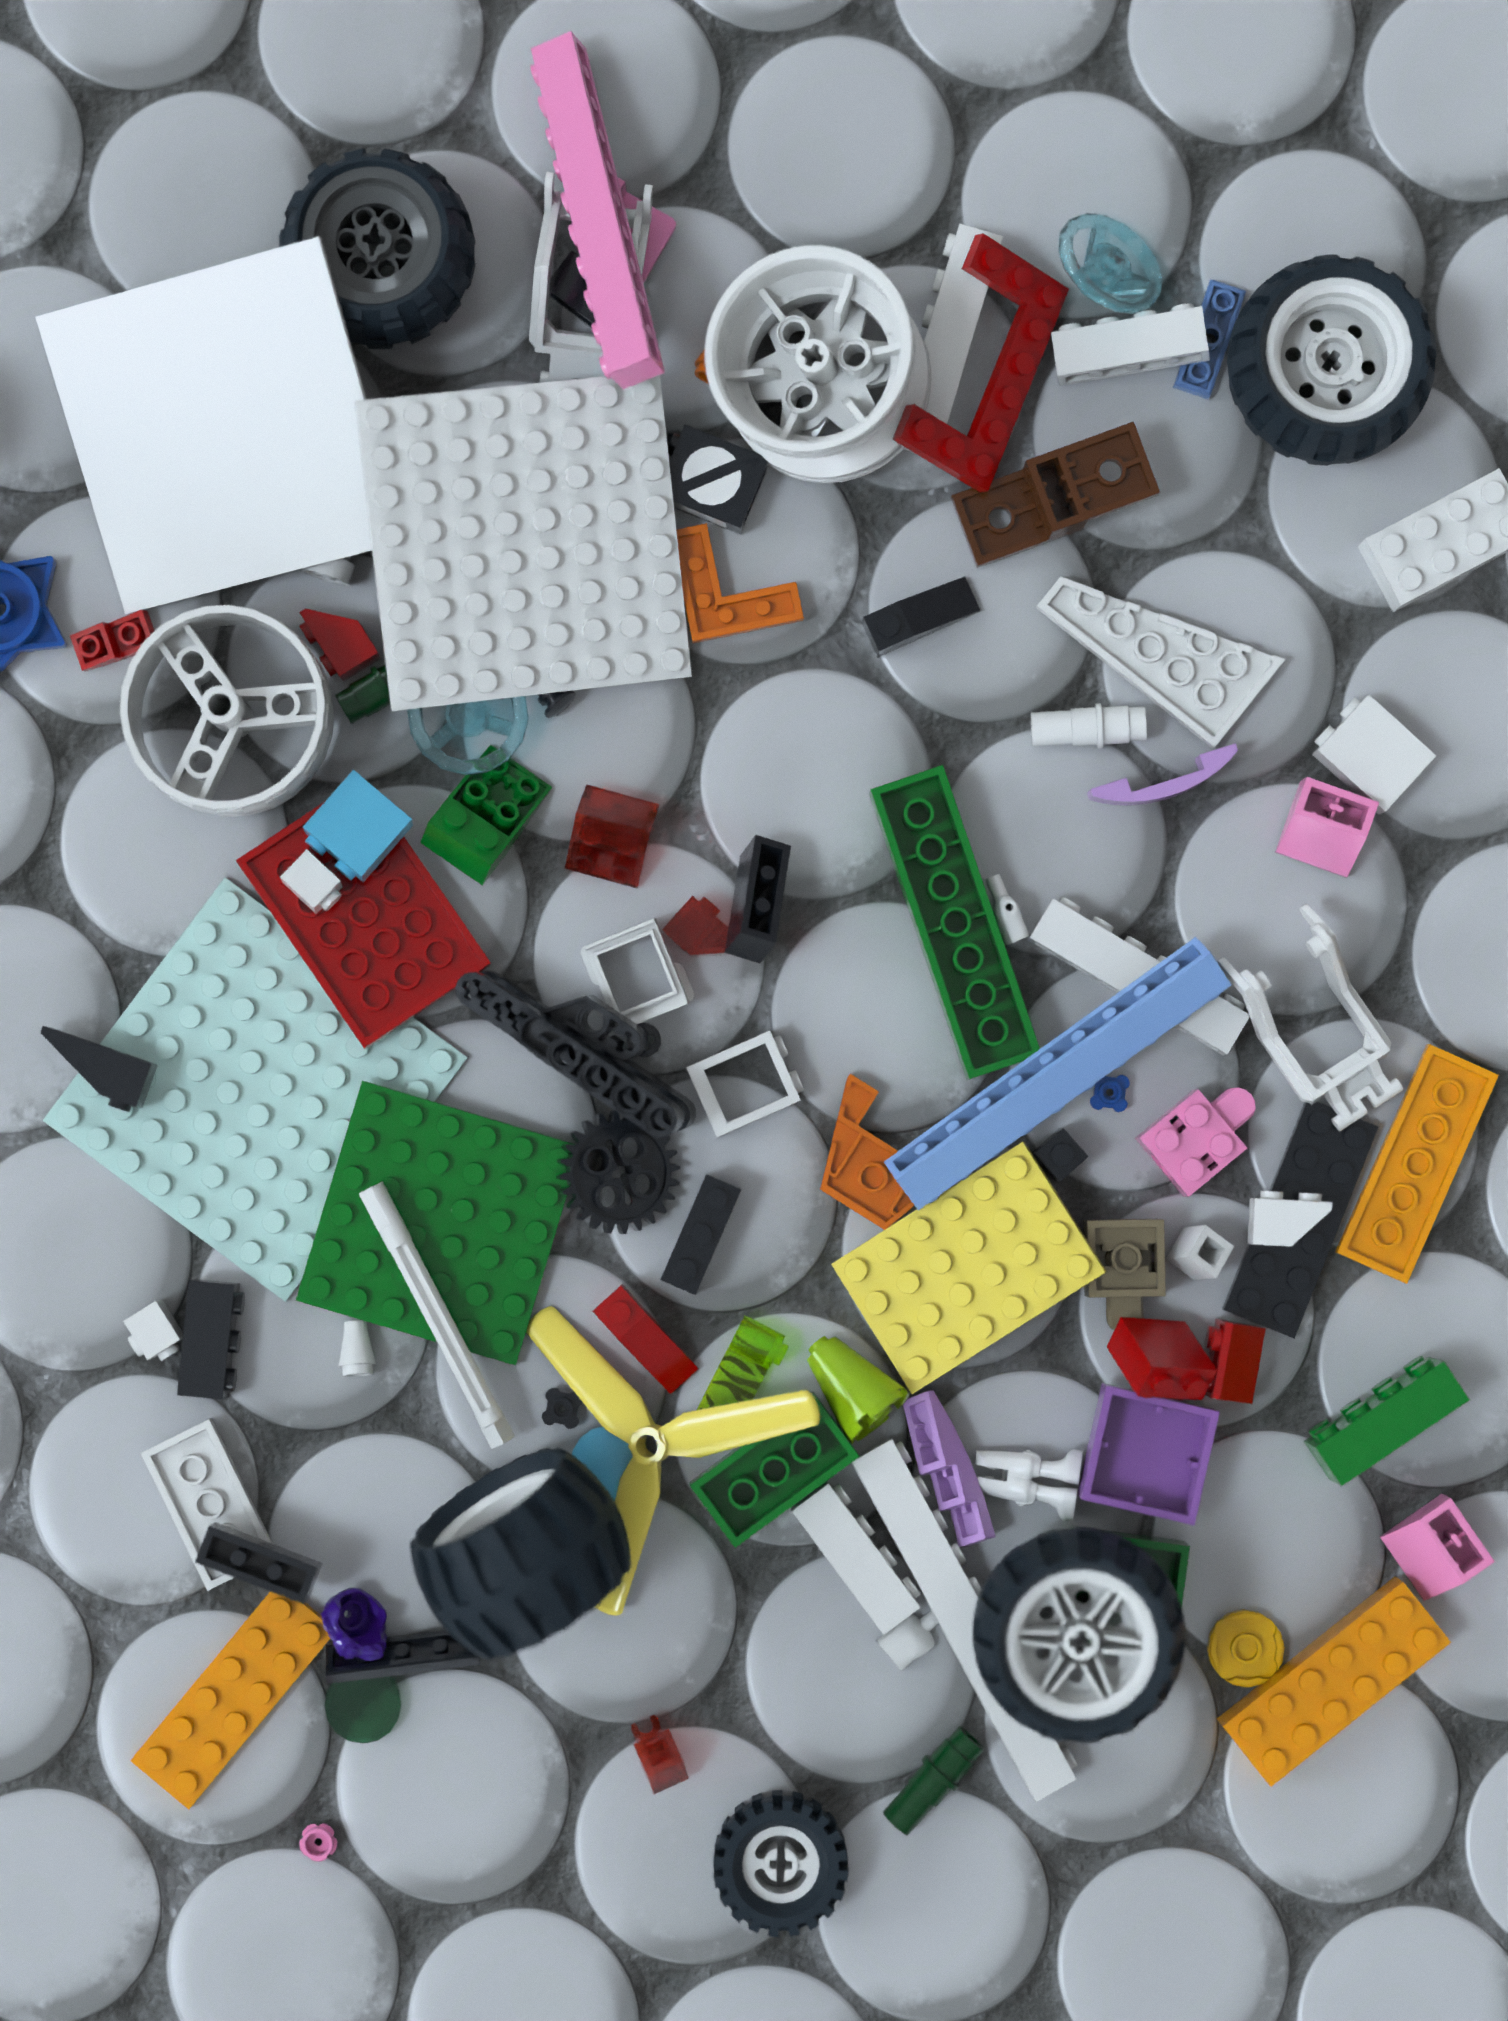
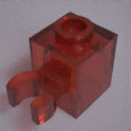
M653 1714L650 1716L653 1726L650 1732H640L636 1723L631 1724V1730L637 1742L633 1745L639 1763L653 1794H657L689 1779L669 1728L662 1731L658 1718Z

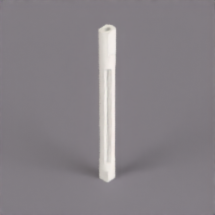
M382 1181L360 1192L359 1195L388 1251L391 1252L475 1413L474 1417L491 1449L505 1444L514 1438L515 1435L498 1402L496 1403L424 1265L412 1241L413 1238L386 1186Z

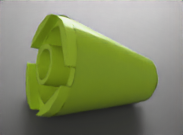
M823 1336L808 1349L811 1355L807 1362L840 1427L851 1444L855 1440L860 1441L886 1422L889 1419L888 1414L892 1411L891 1406L893 1404L899 1409L909 1398L910 1393L902 1385L836 1336L829 1340L826 1336Z

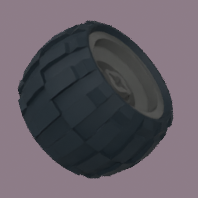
M364 148L345 152V158L329 166L324 162L308 174L309 183L302 191L298 189V191L294 192L284 213L286 221L284 229H281L279 234V248L316 237L321 238L351 345L354 342L367 345L368 349H392L393 344L410 341L411 344H414L430 336V330L440 322H448L461 306L460 300L465 290L471 286L476 265V242L469 213L460 195L448 184L446 177L428 163L422 162L420 164L410 159L409 154L386 148L381 153H367ZM385 224H396L398 227L396 229H388L385 227ZM377 233H379L382 244L377 245L373 256L369 244H374ZM354 237L356 240L355 245L352 248L346 249L347 244ZM401 243H407L411 246V250L409 253L401 255L396 252L397 247ZM358 262L367 264L366 271L361 274L353 272L354 265ZM385 265L395 267L394 273L389 277L380 275V270Z

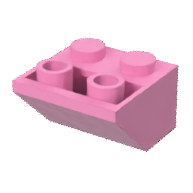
M1306 777L1298 785L1275 853L1347 878L1366 841L1379 802Z
M1440 1494L1380 1536L1382 1542L1424 1601L1464 1584L1495 1562L1453 1500L1444 1494Z

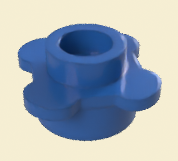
M1124 1075L1103 1077L1094 1085V1096L1090 1098V1105L1096 1110H1101L1105 1107L1113 1108L1115 1112L1124 1111L1128 1105L1125 1100V1092L1130 1085L1129 1079ZM1107 1089L1113 1090L1112 1096L1106 1094Z

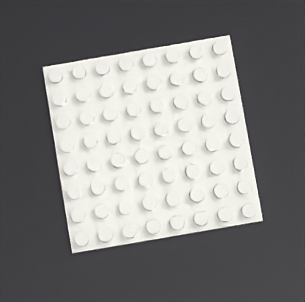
M320 237L36 317L125 614L372 550L354 401L367 399Z
M660 375L626 389H622L612 378L607 379L605 376L354 401L391 711L692 677Z

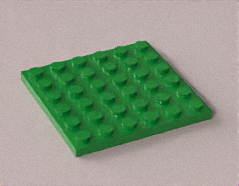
M362 1080L295 1301L437 1342L391 1252L388 1251L359 1195L360 1192L383 1181L469 1351L516 1366L567 1194L559 1193L568 1184L567 1180L556 1179V1175L566 1172V1167L557 1163V1159L568 1158L569 1153L562 1148V1144L574 1145V1143Z

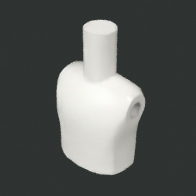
M1000 874L987 878V884L995 901L992 910L1004 945H1009L1030 936L1020 907L1008 895Z
M931 1610L921 1619L911 1614L876 1641L898 1668L903 1671L914 1660L933 1648L935 1640L930 1631L938 1625V1620Z

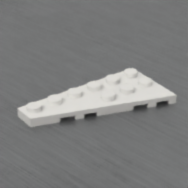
M1061 576L1036 607V609L1212 749L1216 747L1285 661L1284 658L1275 655L1271 656L1255 650L1246 644L1217 636L1216 633L1161 613L1141 608L1140 605L1111 597L1102 591Z

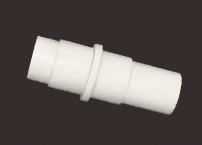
M1095 703V707L1031 712L1032 746L1096 745L1098 749L1103 748V744L1147 740L1145 707L1128 706L1102 707L1101 703Z

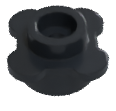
M558 1388L549 1389L545 1395L548 1402L546 1411L542 1413L543 1422L546 1425H553L554 1423L563 1424L567 1429L575 1428L579 1423L577 1412L578 1406L582 1404V1401L574 1391L569 1394L560 1392ZM560 1405H565L566 1410L564 1412L559 1411Z

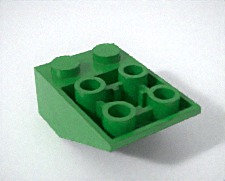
M490 744L429 820L420 843L483 886L547 797L552 786Z

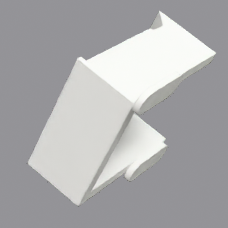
M656 917L585 945L581 949V956L590 979L594 984L599 985L606 1004L636 1024L684 1006L694 998V991L684 966L681 963L673 962ZM650 935L673 991L620 1012L598 955Z

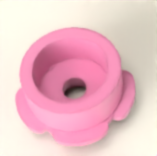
M324 1823L320 1825L310 1824L302 1832L303 1838L299 1842L300 1849L311 1860L324 1861L329 1854L332 1855L335 1852L338 1841L334 1838V1830L329 1825ZM317 1838L322 1840L321 1845H316L315 1840Z

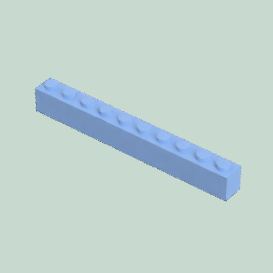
M1196 937L889 1157L884 1161L885 1165L919 1211L925 1205L937 1200L942 1193L957 1182L966 1179L971 1172L989 1159L998 1156L1003 1149L1021 1136L1030 1133L1035 1126L1050 1115L1062 1110L1067 1103L1082 1092L1091 1089L1096 1082L1114 1069L1123 1066L1128 1059L1146 1046L1155 1043L1160 1036L1175 1025L1187 1020L1192 1013L1207 1002L1216 999L1221 992L1231 986V983L1211 952Z

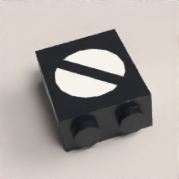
M684 425L681 434L676 432L673 434L668 446V454L672 455L669 465L674 508L741 535L769 467L768 461L760 454Z

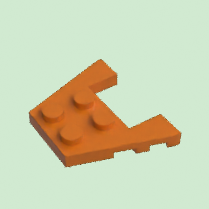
M849 1074L820 1190L885 1230L915 1205L884 1163L885 1160L898 1152V1150L859 1126L879 1091Z

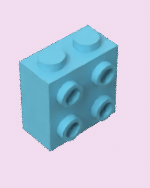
M352 770L303 826L305 834L309 836L305 842L321 856L328 852L337 860L334 866L339 872L351 881L356 876L364 882L411 829L413 822L406 813L355 770Z

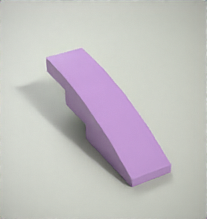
M927 1391L908 1398L903 1407L919 1474L931 1475L939 1511L950 1510L959 1548L972 1546L995 1538L986 1501L972 1463L952 1421L935 1392Z

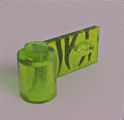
M744 1315L696 1410L753 1400L771 1364L780 1365L789 1345L783 1343L786 1335Z

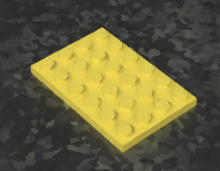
M1025 1142L1016 1145L966 1179L952 1186L934 1202L925 1205L919 1211L916 1209L831 1264L911 1394L916 1393L1107 1272Z

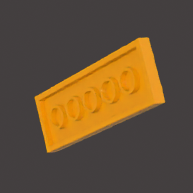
M1426 1044L1335 1253L1402 1283H1408L1498 1079V1074L1431 1044Z
M270 1591L130 1761L189 1810L330 1640L328 1633L323 1628L321 1615L306 1602L302 1604Z

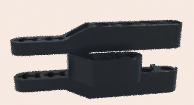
M494 971L469 972L458 979L456 995L465 1006L510 1035L538 1059L655 1137H665L688 1128L694 1122L696 1108L689 1098L631 1060V1058L641 1055L647 1047L648 1040L645 1031L596 996L587 995L548 1007ZM493 991L494 993L497 994V996H494V995L489 994V993H491V992ZM594 1009L600 1011L604 1017V1025L599 1031L593 1030L588 1024V1015ZM515 1013L518 1016L514 1018L512 1014ZM612 1030L622 1036L631 1033L633 1035L631 1042L635 1046L634 1048L624 1050L622 1048L624 1041L621 1038L612 1035L606 1039L605 1036ZM681 1107L684 1109L685 1118H684V1114H683V1112H682ZM668 1111L672 1116V1121L668 1117Z

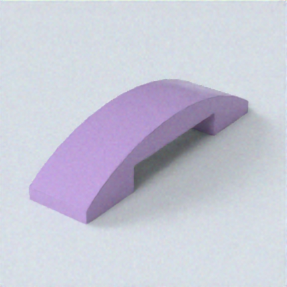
M1235 743L1200 754L1195 758L1198 768L1197 772L1131 792L1128 779L1124 778L1092 788L1087 792V795L1091 801L1110 805H1142L1166 800L1189 791L1206 781L1230 761L1238 749Z

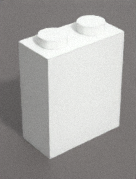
M1368 694L1361 701L1354 697L1340 712V715L1345 719L1335 729L1329 725L1314 742L1319 747L1312 755L1355 794L1379 802L1376 813L1380 815L1390 808L1437 755Z

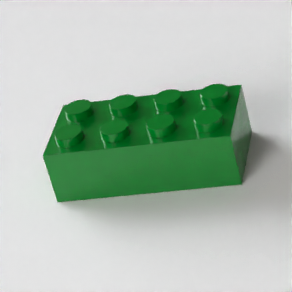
M1423 1356L1415 1358L1403 1367L1406 1373L1394 1381L1391 1377L1382 1380L1371 1389L1374 1394L1363 1402L1359 1398L1349 1402L1340 1409L1342 1416L1331 1423L1326 1419L1308 1431L1311 1436L1304 1443L1329 1480L1340 1486L1345 1485L1470 1400L1444 1361L1432 1357L1424 1359Z
M811 1392L817 1402L820 1413V1421L817 1426L737 1447L690 1481L689 1486L734 1548L860 1457L814 1392Z

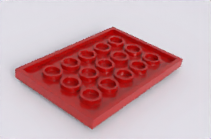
M321 803L238 858L236 862L365 1050L456 989L458 979L462 975L469 972H481L489 967L491 962L405 837L397 843L364 882L356 876L352 881L345 877L335 868L334 865L337 863V860L328 852L321 856L305 842L309 836L305 834L303 826L323 805ZM306 850L341 881L343 886L339 890L342 894L340 899L328 911L322 908L317 914L284 885L280 878Z

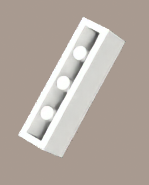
M1180 304L1174 306L1170 312L1157 314L1154 310H1146L1134 314V318L1119 320L1118 317H1106L1097 320L1095 325L1081 327V324L1071 323L1059 327V331L1051 332L1060 386L1210 361L1202 306L1194 307L1193 304Z
M827 1480L792 1506L791 1510L882 1634L885 1635L921 1608L916 1599L921 1593L908 1576L901 1579L893 1567L898 1562L885 1545L879 1549L870 1536L875 1531L865 1517L861 1514L856 1518L847 1507L852 1503V1500L842 1486L837 1484L833 1487Z

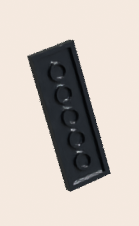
M1304 1102L1269 1191L1284 1192L1283 1200H1298L1299 1193L1322 1194V1202H1332V1210L1293 1246L1248 1244L1222 1307V1310L1294 1339L1379 1126L1359 1119L1342 1131H1338L1331 1120L1337 1115L1332 1107L1319 1102L1313 1105Z

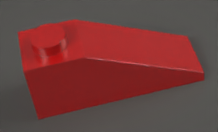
M623 1284L592 1311L670 1394L699 1369Z

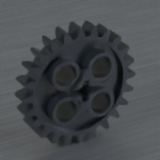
M615 1110L610 1111L608 1122L602 1113L595 1114V1126L590 1121L583 1120L581 1122L584 1130L583 1134L578 1131L570 1132L575 1144H562V1148L569 1153L568 1158L557 1159V1163L566 1167V1172L556 1175V1179L567 1180L568 1184L559 1193L571 1194L573 1197L567 1203V1209L579 1206L581 1209L576 1219L584 1220L591 1216L589 1228L596 1229L603 1222L604 1233H611L615 1224L619 1234H627L629 1223L635 1231L642 1230L641 1219H644L649 1224L656 1223L652 1212L666 1213L667 1210L661 1203L662 1200L675 1199V1196L668 1191V1187L680 1184L678 1180L670 1177L671 1172L681 1169L679 1165L670 1164L669 1161L670 1158L678 1153L677 1150H666L664 1147L670 1141V1136L655 1137L624 1116L621 1121L619 1113ZM628 1137L634 1139L637 1144V1153L632 1158L626 1157L622 1150L623 1142ZM607 1140H610L612 1143L613 1156L606 1147ZM593 1150H597L601 1154L603 1161L602 1166L597 1171L591 1170L587 1164V1157ZM617 1166H624L625 1173H622L620 1178H613L612 1172L617 1169ZM641 1173L648 1177L650 1183L649 1189L644 1194L637 1192L634 1184L635 1179ZM605 1186L612 1188L615 1194L614 1202L609 1207L602 1205L599 1198L600 1191ZM623 1187L625 1188L627 1194L630 1195L631 1203L629 1205L625 1202V1191Z

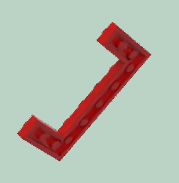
M982 233L974 236L962 270L1008 298L1019 307L967 436L919 406L910 404L906 405L892 440L978 492H988L1069 288Z

